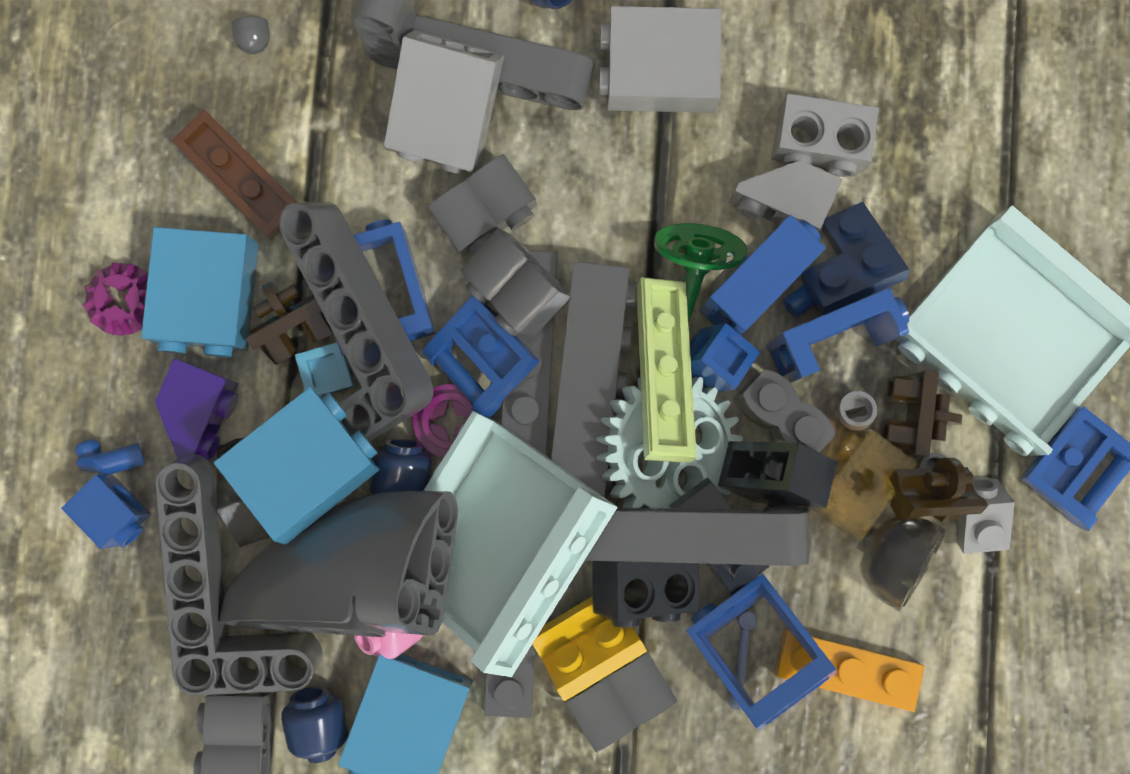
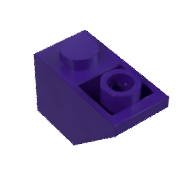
M174 358L155 400L157 409L177 459L182 455L192 453L199 454L210 462L219 447L220 437L217 436L222 421L224 418L228 419L232 415L237 405L239 396L235 391L239 383Z

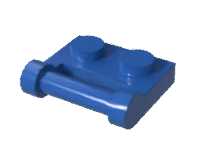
M472 295L425 346L422 355L432 366L438 365L473 404L471 407L472 411L490 418L497 412L508 394L528 375L540 360L517 336L509 334L495 320L497 314L488 304H483ZM455 343L492 382L486 390L480 386L451 353Z
M1080 406L1047 443L1053 451L1049 455L1037 456L1020 479L1063 512L1065 517L1074 525L1085 531H1090L1098 521L1095 515L1130 471V442L1087 408ZM1110 451L1114 459L1081 502H1078L1073 496L1107 452Z

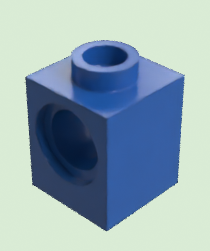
M726 322L701 328L690 342L692 378H703V389L715 387L718 392L735 390L760 352Z
M96 474L61 508L99 549L118 546L124 548L143 532L144 528L141 524L151 515L114 475Z

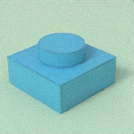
M337 342L295 355L305 390L311 387L321 397H324L328 393L335 394L355 388L348 360L341 355Z

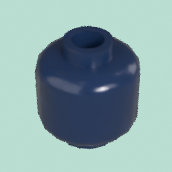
M389 439L385 441V446L376 449L378 453L372 457V461L379 468V471L370 477L369 489L371 494L396 491H424L431 479L432 458L429 453L422 449L420 442L409 439Z
M312 686L297 691L290 697V702L287 703L281 712V721L288 751L295 757L307 759L310 763H321L331 759L336 754V750L342 747L348 738L349 733L342 699L335 693L328 692V689L323 686Z

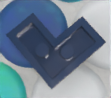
M860 202L825 218L821 231L838 256L804 270L801 282L821 314L826 315L907 280L909 268L864 202Z

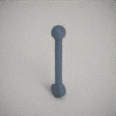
M744 611L737 618L738 624L742 629L736 678L743 687L750 632L757 624L756 615L750 611ZM730 694L728 697L729 706L734 710L742 709L732 694Z

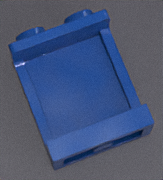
M888 288L785 331L768 342L766 346L778 373L792 383L820 370L810 345L864 324L875 347H878L909 333L907 326L909 314L904 302L899 297H894L891 288Z

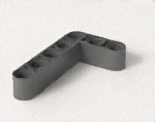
M357 0L352 21L368 57L377 64L397 70L403 36L417 29L505 54L497 88L498 94L567 110H582L584 108L594 62L582 54L416 15L412 0Z
M327 201L292 203L287 205L281 213L279 219L281 234L362 386L360 390L339 403L348 415L341 422L352 435L360 430L370 442L424 409L432 400L433 385L340 209L335 204Z
M192 453L182 455L161 469L156 477V497L172 672L175 684L180 690L191 695L279 692L302 689L309 684L322 660L323 651L321 644L315 637L307 633L228 636L227 625L218 622L224 597L214 471L209 461L201 455ZM178 469L185 470L193 477L194 489H187L179 483L177 478ZM182 517L189 518L197 525L198 536L185 532L181 524ZM185 565L197 568L202 575V581L199 582L191 579L186 573ZM189 612L201 615L207 626L200 627L194 624L190 619ZM287 655L300 656L306 662L307 667H295L289 662ZM240 657L253 659L259 669L252 670L245 667ZM193 659H200L206 662L210 672L198 669Z
M768 504L764 510L617 507L585 560L779 566L806 565L809 563L812 552L811 507Z

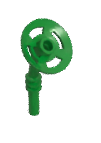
M680 223L669 225L660 229L656 233L654 240L656 250L663 257L682 265L687 271L683 282H686L688 324L705 274L709 273L710 270L736 267L744 262L747 255V246L738 236L724 229L705 224ZM678 240V242L673 244L672 250L666 248L667 244H669L672 241ZM714 243L721 245V247L715 248ZM727 257H734L732 260L726 263Z

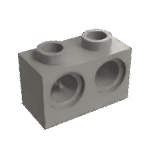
M787 93L778 111L771 160L782 161L783 166L801 160L815 167L827 168L828 173L838 177H852L856 173L860 174L872 162L879 107ZM795 127L805 129L811 137V142H798L792 136L791 129ZM845 134L851 137L855 143V150L842 148L837 141V135Z

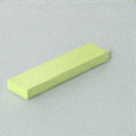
M641 277L637 283L644 460L691 463L697 457L686 282Z

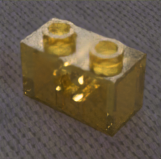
M872 429L860 431L857 435L852 432L840 444L836 451V455L840 459L837 461L827 508L811 507V509L848 537L860 540L864 538L896 494L889 479L894 470L914 469L918 464ZM852 473H863L859 480L864 485L863 490H851L855 483L850 478Z

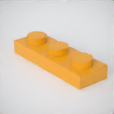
M784 629L774 675L788 680L812 662V659L790 630ZM811 636L837 669V674L818 688L915 712L925 665Z

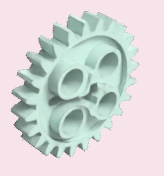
M641 377L638 378V388L635 386H625L622 388L626 401L611 400L610 405L617 415L615 417L601 418V422L610 428L609 435H601L596 438V441L601 444L608 445V452L600 454L596 459L597 461L610 464V469L601 476V479L617 482L610 495L615 498L626 497L623 504L624 508H670L669 505L707 477L721 495H730L731 492L719 487L718 482L729 441H742L743 436L731 434L730 428L739 419L738 417L724 416V412L730 405L729 400L714 402L718 390L715 387L702 389L703 378H692L695 429L699 425L702 430V440L699 445L696 444L697 457L691 463L648 460L646 469L641 473L637 463L639 454L644 450ZM684 469L687 480L681 489L678 484V476L680 471ZM657 479H658V484H659V487H658V488H657L656 485H655V482H656Z

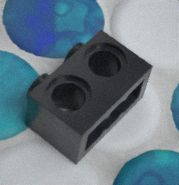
M592 561L593 613L612 619L613 626L636 627L641 625L642 618L652 617L655 621L673 622L681 619V613L700 611L699 563ZM628 584L627 592H626V595L624 596V589H625L626 585Z

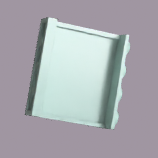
M1012 205L997 214L909 314V323H907L909 333L895 339L900 343L898 345L899 351L907 359L916 364L922 362L931 371L939 372L938 385L946 392L953 395L958 393L970 404L968 410L974 417L986 425L994 424L1006 435L1004 441L1011 449L1023 456L1049 455L1053 449L1047 443L1130 347V305Z
M472 411L424 491L451 492L455 496L458 507V519L442 623L475 651L470 661L483 673L512 677L616 511L617 506L502 424Z

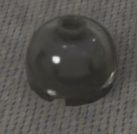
M892 516L887 518L879 528L870 524L863 533L856 548L864 553L860 563V573L862 581L868 590L883 603L900 612L902 607H905L926 574L929 568L928 564L933 556L931 552L937 554L946 536L947 529L923 517L904 520Z

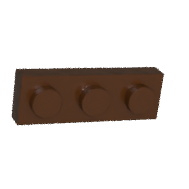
M204 109L171 141L272 240L280 232L279 219L282 211L287 205L298 202Z

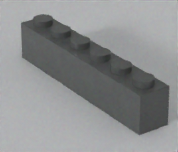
M573 262L570 288L571 298L569 299L551 460L605 497V492L611 493L615 486V481L601 479V476L610 469V465L608 462L597 461L596 457L608 452V445L601 444L596 441V438L601 435H609L610 428L601 422V418L613 417L614 410L610 405L611 400L624 401L622 388L626 386L627 373L618 372L620 354L629 355L632 327H625L623 323L625 308L634 309L637 282L628 281V267Z

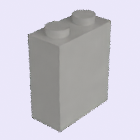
M611 6L609 23H601L600 51H609L608 67H600L599 95H608L607 110L715 113L720 101L721 8Z
M417 29L403 36L384 147L396 150L399 157L409 161L428 159L441 163L440 167L448 172L464 174L467 171L473 172L482 161L505 54Z

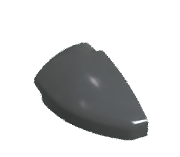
M448 491L381 492L335 505L287 545L273 541L252 559L226 588L218 622L235 628L365 637H385L386 632L434 635L441 626L445 608L458 519V507L455 496Z

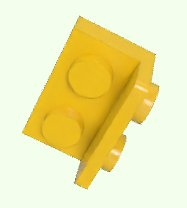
M593 596L545 624L532 644L541 657L556 690L564 701L647 652L633 627L613 626L612 619L593 613Z

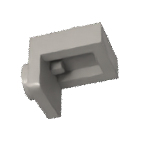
M974 477L972 483L974 490L979 496L985 498L988 507L982 514L961 515L959 517L957 544L963 554L1010 550L1015 502L998 479Z

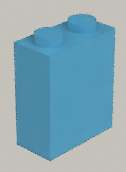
M153 227L141 338L158 344L157 351L165 353L186 354L187 346L203 347V355L231 358L233 350L248 351L249 342L246 337L250 334L259 244L247 234Z
M311 387L213 462L272 540L285 545L379 471V468L371 459L378 452L360 430L352 435L344 426L341 420L348 415L330 393L321 397Z
M379 654L338 766L348 769L347 774H439L473 680L404 654L399 655L395 659H388Z

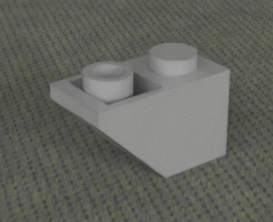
M799 160L739 182L732 193L729 203L736 205V210L741 215L753 220L760 221L762 218H765L780 226L792 215L798 221L800 219L806 220L819 231L843 179Z

